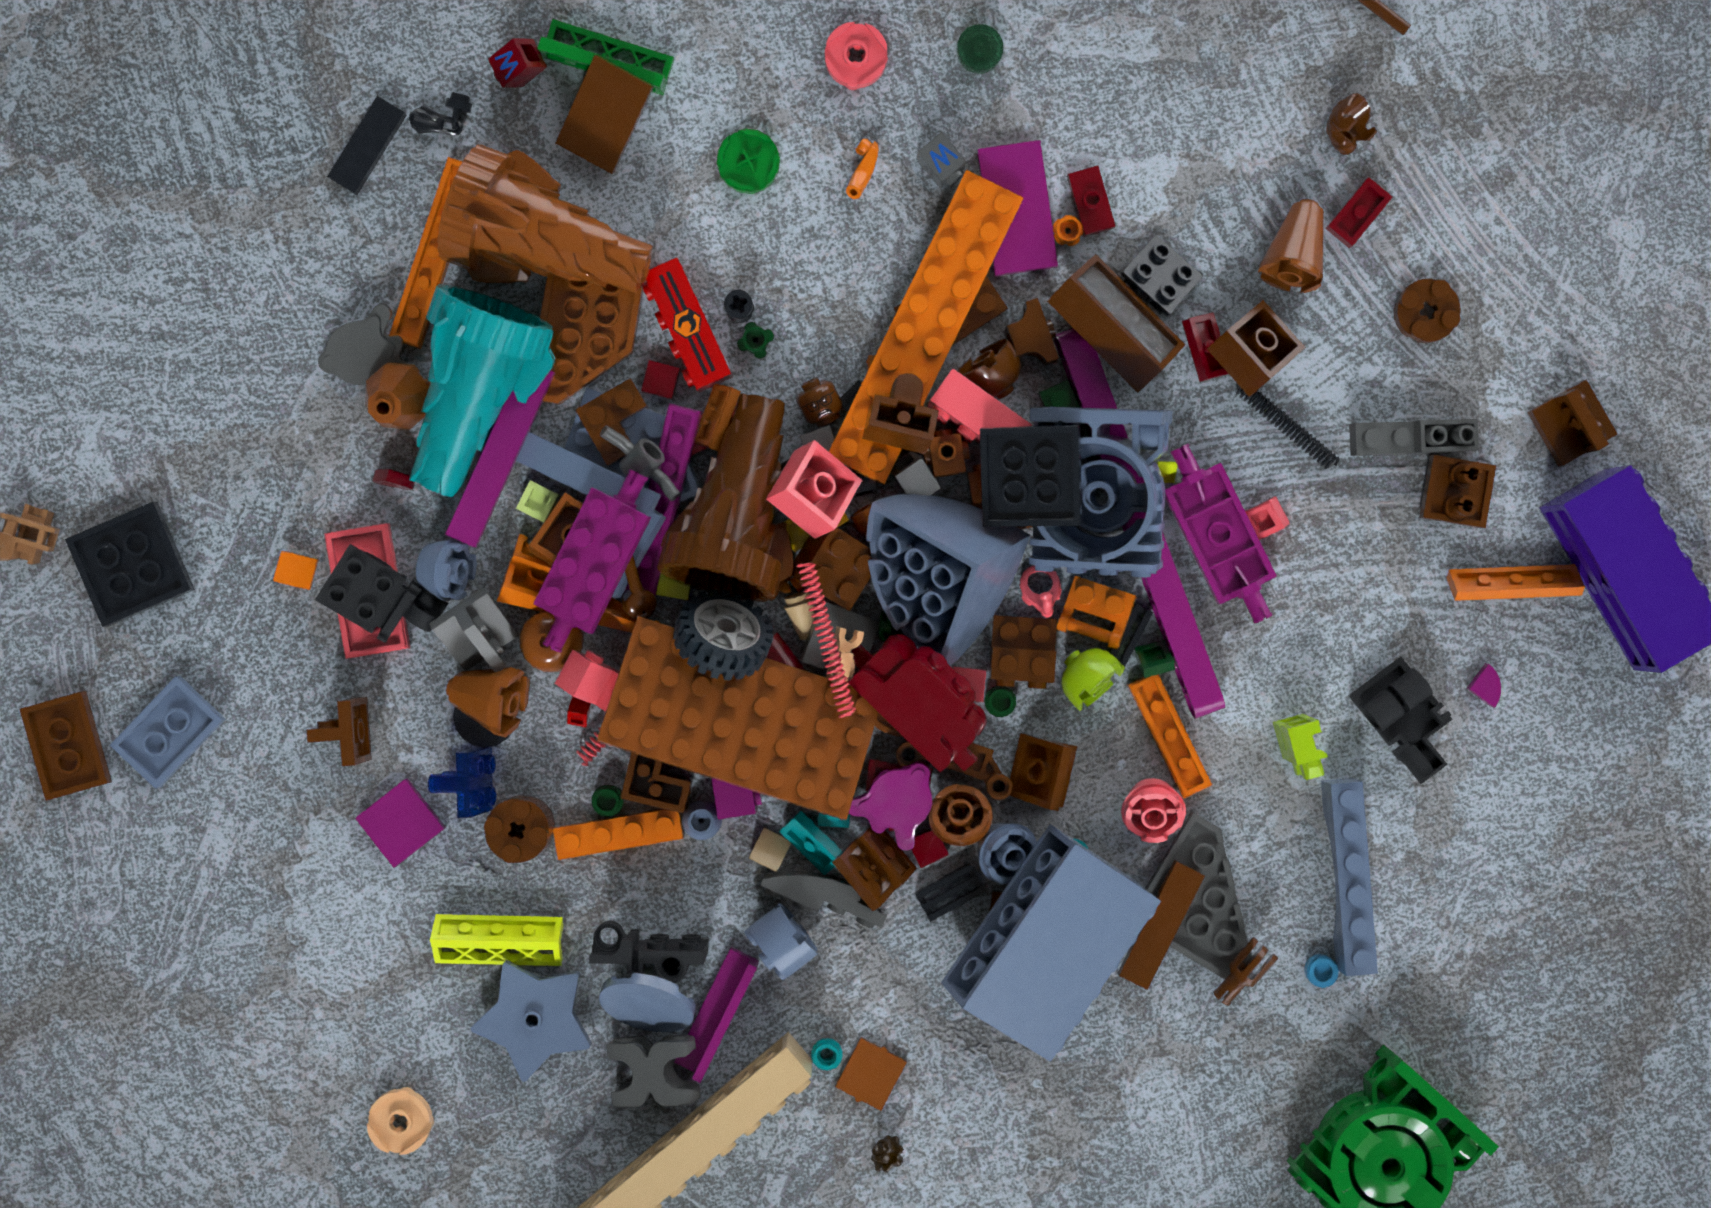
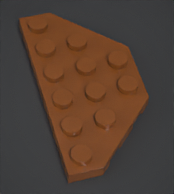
M548 273L540 318L553 326L552 330L554 333L550 348L555 356V363L551 369L555 375L543 402L562 404L633 353L643 296L642 287L634 293L610 284L603 288L587 281H571Z

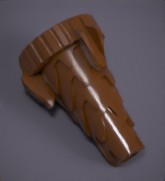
M744 393L739 395L731 424L723 435L717 457H711L703 488H697L694 502L689 503L668 528L662 539V550L657 569L663 575L697 590L709 593L710 590L717 589L719 595H721L722 590L730 591V597H734L735 593L742 595L741 600L749 598L753 602L773 600L774 596H777L780 582L792 575L793 553L789 524L786 522L772 523L776 507L766 500L781 471V464L778 459L784 435L780 434L783 424L784 402L779 399H769L759 395H747Z

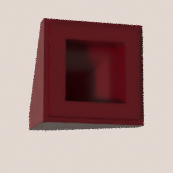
M931 828L915 835V845L911 850L920 868L949 855L943 841L935 835Z

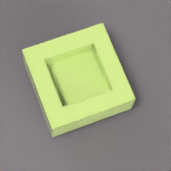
M530 480L516 509L544 523L554 509L560 495Z

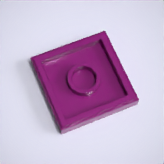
M408 778L400 782L355 818L393 868L401 864L446 828Z

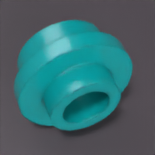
M822 1038L813 1045L811 1059L819 1069L826 1071L835 1069L842 1061L843 1051L841 1045L836 1040ZM828 1048L832 1050L833 1055L830 1058H824L821 1055V1051Z

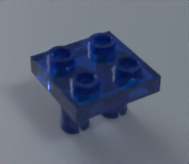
M478 747L456 752V771H443L442 774H431L429 776L428 790L430 793L457 794V818H471L493 810L497 794L495 787H493L492 774L496 769V759L492 755V747Z

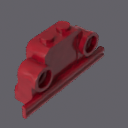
M901 634L890 636L873 656L861 644L851 650V653L854 654L855 665L859 670L848 683L940 773L952 760L963 771H966L977 761L978 758L967 747L985 728L987 723L986 714L980 706L973 703L976 694L969 681L964 676L959 675L947 663L943 655L927 646L916 648V645L910 638Z

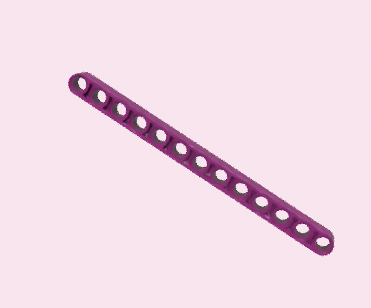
M1074 328L1057 333L1054 338L1055 345L1080 407L1118 409L1097 351ZM1084 423L1088 435L1092 436V428L1088 423ZM1112 424L1110 426V435L1129 439L1123 424ZM1106 454L1096 455L1097 460H1110L1122 464L1133 474L1137 483H1145L1143 477H1139L1134 468L1121 458ZM1135 512L1131 520L1122 526L1123 531L1129 529L1138 518H1145L1146 513ZM1162 532L1164 548L1162 549L1161 560H1163V567L1157 573L1151 574V577H1141L1163 640L1165 639L1175 661V673L1193 718L1197 719L1224 709L1225 701Z

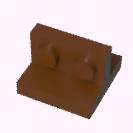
M1587 379L1580 381L1527 412L1558 467L1566 465L1585 453L1599 451L1609 445L1607 440L1618 435Z
M367 697L337 701L338 718L318 721L317 727L306 730L307 743L340 740L342 766H354L372 760Z
M1020 733L1010 776L1012 792L1009 796L1049 810L1059 811V807H1064L1077 746Z

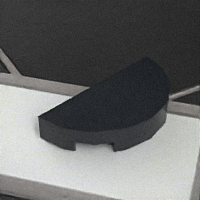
M456 707L454 708L453 719L455 729L462 739L471 745L487 748L497 746L510 738L511 734L506 738L494 735Z

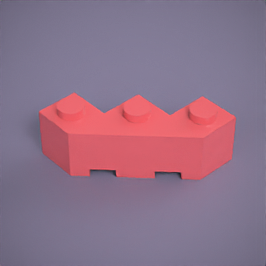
M572 650L554 684L571 696L592 703L606 712L619 671L603 663L604 658L590 650H587L585 654Z

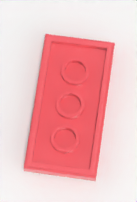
M389 523L324 534L331 573L350 544L363 552H368L378 557L398 572ZM338 614L345 659L410 648L406 619L403 616L386 643L377 639L381 628L376 626L374 631L370 633Z

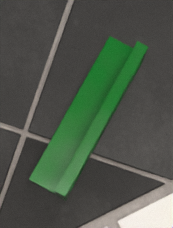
M552 19L547 38L541 36L537 48L545 59L586 72L594 55H598L653 85L652 92L662 96L664 95L675 60L673 56ZM558 30L571 33L576 43L568 45L555 41ZM576 35L583 37L584 39L578 41ZM592 41H596L602 44L605 53L602 55L584 50L582 47ZM606 45H609V46H612V47H615V48H613V49H611V50H608V48H607ZM625 50L632 53L636 62L628 64L615 60L612 56ZM637 55L644 56V58L639 60ZM652 60L665 63L662 74L644 69L643 65Z

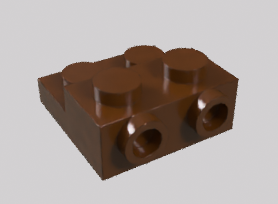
M993 615L989 678L996 679V686L1015 687V681H1028V688L1047 689V683L1055 682L1057 619Z

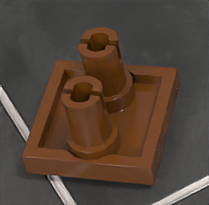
M1431 455L1419 518L1480 529L1486 528L1497 465Z

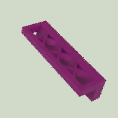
M730 947L687 1034L695 1037L696 1049L692 1050L687 1056L676 1058L674 1063L694 1072L692 1079L701 1083L758 967V959L733 947Z

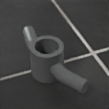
M609 426L603 427L600 436L625 454L619 464L626 476L629 469L640 475L654 480L670 501L680 496L679 490L668 476L659 469L665 458L661 449L648 439H640L633 445L626 437Z

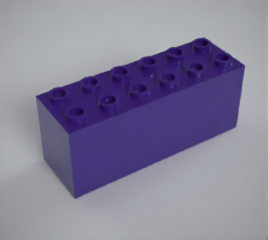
M1631 465L1604 469L1540 506L1539 509L1571 564L1576 565L1585 588L1633 670L1662 673L1711 644V602L1708 598L1709 591L1705 584L1696 578L1692 571V561L1678 547L1674 530L1664 523L1659 514L1660 507L1656 500L1646 492L1643 486L1644 479L1639 471L1632 468Z

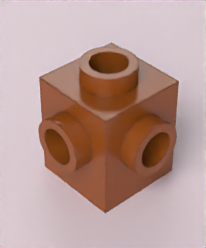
M952 429L935 431L931 445L926 454H923L925 464L927 466L931 465L934 478L964 474L966 472L965 460L970 459L967 440L961 441L960 433L953 434ZM946 448L950 450L951 457L946 458L942 456L941 449Z

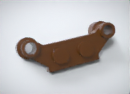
M908 741L900 744L896 750V759L901 766H908L923 759L927 760ZM972 742L967 748L978 758L976 762L966 771H963L953 760L947 766L949 769L983 780L986 783L988 794L994 799H1005L1012 792V782L1000 771L992 757L994 750ZM907 748L914 751V755L910 759L902 756L903 751ZM997 780L1003 781V787L1000 790L993 789V783Z

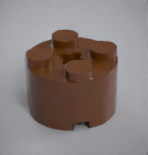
M527 795L512 796L498 804L488 815L484 824L486 842L491 851L505 862H526L535 858L550 844L553 837L555 820L551 809L542 800ZM523 823L526 829L523 832L517 833L515 827Z

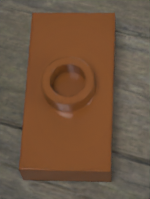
M714 384L698 426L694 444L715 451L719 450L723 435L731 424L732 414L741 391L725 385Z

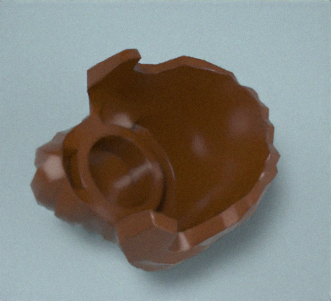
M1353 93L1340 100L1333 107L1327 121L1326 132L1332 145L1343 155H1349L1356 149V141H1370L1377 133L1375 127L1367 129V123L1371 117V108L1366 98L1358 93Z

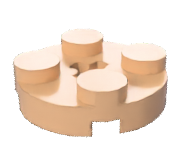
M412 1088L393 1089L381 1095L371 1106L367 1132L373 1144L381 1151L386 1153L391 1151L393 1153H400L399 1155H406L417 1150L425 1142L434 1125V1118L428 1102ZM394 1115L405 1116L407 1128L404 1129L401 1125L395 1127L393 1125V1122L396 1120Z

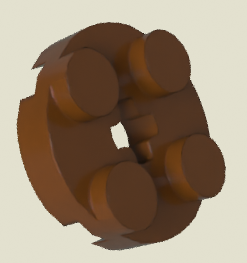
M1427 278L1415 281L1403 289L1397 303H1395L1394 320L1399 331L1406 337L1409 336L1419 343L1427 344L1447 337L1460 323L1461 308L1458 296L1445 280ZM1423 303L1433 306L1432 319H1428L1427 315L1421 316L1420 310L1424 308Z

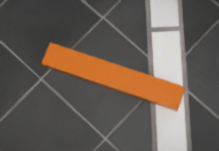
M450 157L447 158L389 336L398 335L403 339L404 344L419 349L422 348L430 324L426 315L436 286L443 284L449 262L439 257L437 249L439 225L451 184L460 165L463 163Z

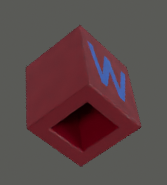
M512 38L488 58L494 70V76L502 88L524 87L547 68L534 39Z

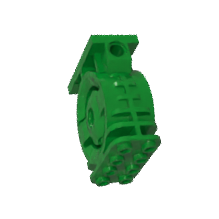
M1383 1044L1375 1053L1380 1058L1363 1075V1091L1350 1094L1335 1103L1324 1115L1318 1129L1315 1128L1312 1131L1315 1138L1308 1145L1305 1142L1299 1145L1302 1152L1296 1159L1289 1156L1286 1160L1290 1165L1287 1171L1307 1193L1310 1194L1312 1192L1324 1208H1440L1450 1192L1454 1171H1468L1484 1152L1491 1156L1499 1148L1494 1141ZM1414 1088L1417 1091V1098L1411 1103L1404 1097ZM1441 1118H1448L1450 1121L1442 1130L1435 1125ZM1369 1119L1379 1128L1370 1130L1362 1122ZM1397 1125L1415 1132L1427 1147L1426 1157L1421 1146L1408 1133L1395 1127L1380 1126ZM1343 1144L1352 1151L1350 1165L1354 1180L1368 1196L1379 1202H1368L1354 1189L1348 1170L1349 1157L1341 1151ZM1393 1158L1392 1165L1388 1169H1382L1383 1162Z

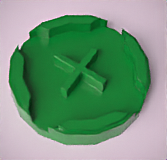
M745 128L738 130V132L729 135L723 140L718 149L717 166L721 178L728 187L739 193L754 194L764 191L774 182L779 173L780 156L776 145L768 135L759 130Z

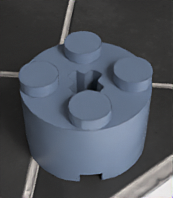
M780 902L750 925L744 933L754 946L759 945L763 951L759 954V957L769 970L774 969L780 979L785 980L818 955L816 945L803 926L797 924L792 918L794 915Z

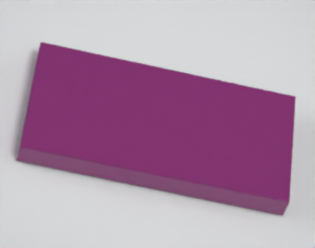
M1036 140L977 149L980 176L1023 197V201L992 262L994 277L1057 268L1058 261L1041 141Z

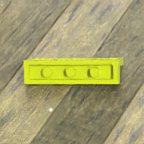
M436 914L430 937L435 963L503 965L508 960L516 965L562 966L561 937L563 917ZM441 948H453L456 952H442ZM474 949H485L488 953H479ZM507 949H516V950L519 951L520 953H519V954H517V953H509V952L506 951V950H507ZM538 950H553V954H542Z

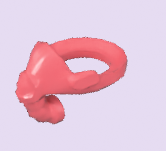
M1034 565L1027 568L1020 578L1022 600L1028 606L1033 605L1042 616L1049 618L1053 615V607L1056 600H1059L1061 596L1060 579L1055 571L1044 572L1050 576L1052 588L1048 592L1041 594L1034 593L1028 586V578L1035 572H1042L1035 571Z

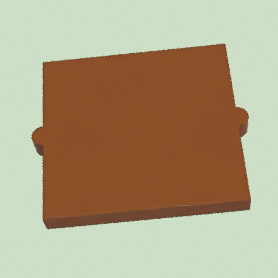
M860 1037L835 1087L855 1097L856 1102L863 1101L882 1111L907 1061L887 1051L886 1046L880 1047Z

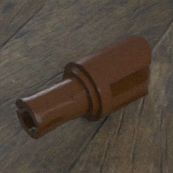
M1255 937L1248 942L1229 964L1230 974L1213 991L1218 1000L1227 992L1222 1001L1226 1006L1232 1003L1245 986L1254 987L1279 959L1273 953L1254 974L1253 969L1269 950L1266 946L1262 945L1246 964H1243L1242 961L1258 943Z

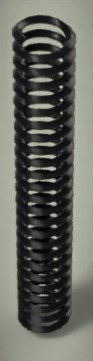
M1241 387L1237 390L1236 395L1243 390ZM1259 390L1252 394L1253 396L1247 402V405L1254 401L1251 405V408H1254L1259 403L1255 408V411H1258L1263 406L1259 414H1262L1267 409L1263 414V418L1271 412L1267 417V421L1275 415L1270 424H1273L1280 417L1274 427H1277L1284 420L1278 431L1288 423L1282 434L1292 426L1286 437H1289L1296 429L1290 440H1293L1300 433L1293 441L1297 443L1304 436L1297 444V447H1300L1307 440L1301 447V450H1304L1311 443L1305 450V453H1308L1315 446L1309 453V456H1312L1319 449L1313 456V460L1323 452L1317 459V463L1327 455L1320 466H1323L1331 458L1324 469H1328L1334 461V465L1337 466L1340 458L1336 457L1335 453L1332 454V450H1328V447H1324V444H1320V440L1316 441V437L1309 434V431H1305V427L1301 428V424H1297V421L1289 418V414L1285 415L1286 413L1282 411V408L1274 405V401L1270 402V398L1266 399V395H1262V392H1259ZM1244 391L1241 393L1240 398L1246 394ZM1246 395V397L1243 400L1247 401L1249 396Z

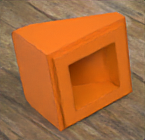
M281 551L273 581L310 590L318 559L289 551Z

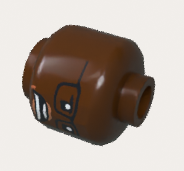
M818 377L801 385L803 391L797 395L796 403L807 423L822 427L840 417L839 411L843 407V402L831 381L825 380L820 382Z

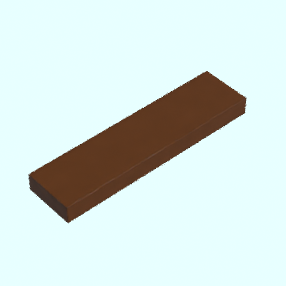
M1174 860L1156 896L1161 902L1154 916L1147 921L1138 934L1136 942L1130 947L1117 973L1120 977L1148 990L1205 875Z

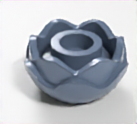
M694 801L683 813L682 824L690 837L697 840H707L714 837L719 831L722 819L718 820L716 805L712 802ZM699 818H704L705 822L700 823Z

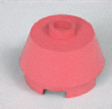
M1149 778L1133 786L1122 804L1121 815L1127 829L1140 836L1142 841L1160 843L1168 840V836L1178 828L1181 829L1186 815V806L1182 797L1167 782Z

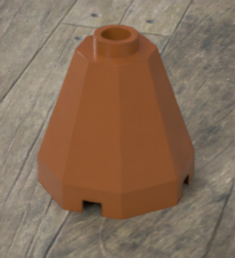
M388 362L366 380L365 408L381 426L410 430L424 418L425 413L421 412L430 382L427 378H423L419 373L421 371L415 365Z
M512 667L504 668L498 672H494L493 669L461 671L449 680L446 694L449 696V702L494 735L506 738L519 727L521 719L516 718L519 710L525 712L528 705L530 680L528 677L523 676L525 673L522 670Z

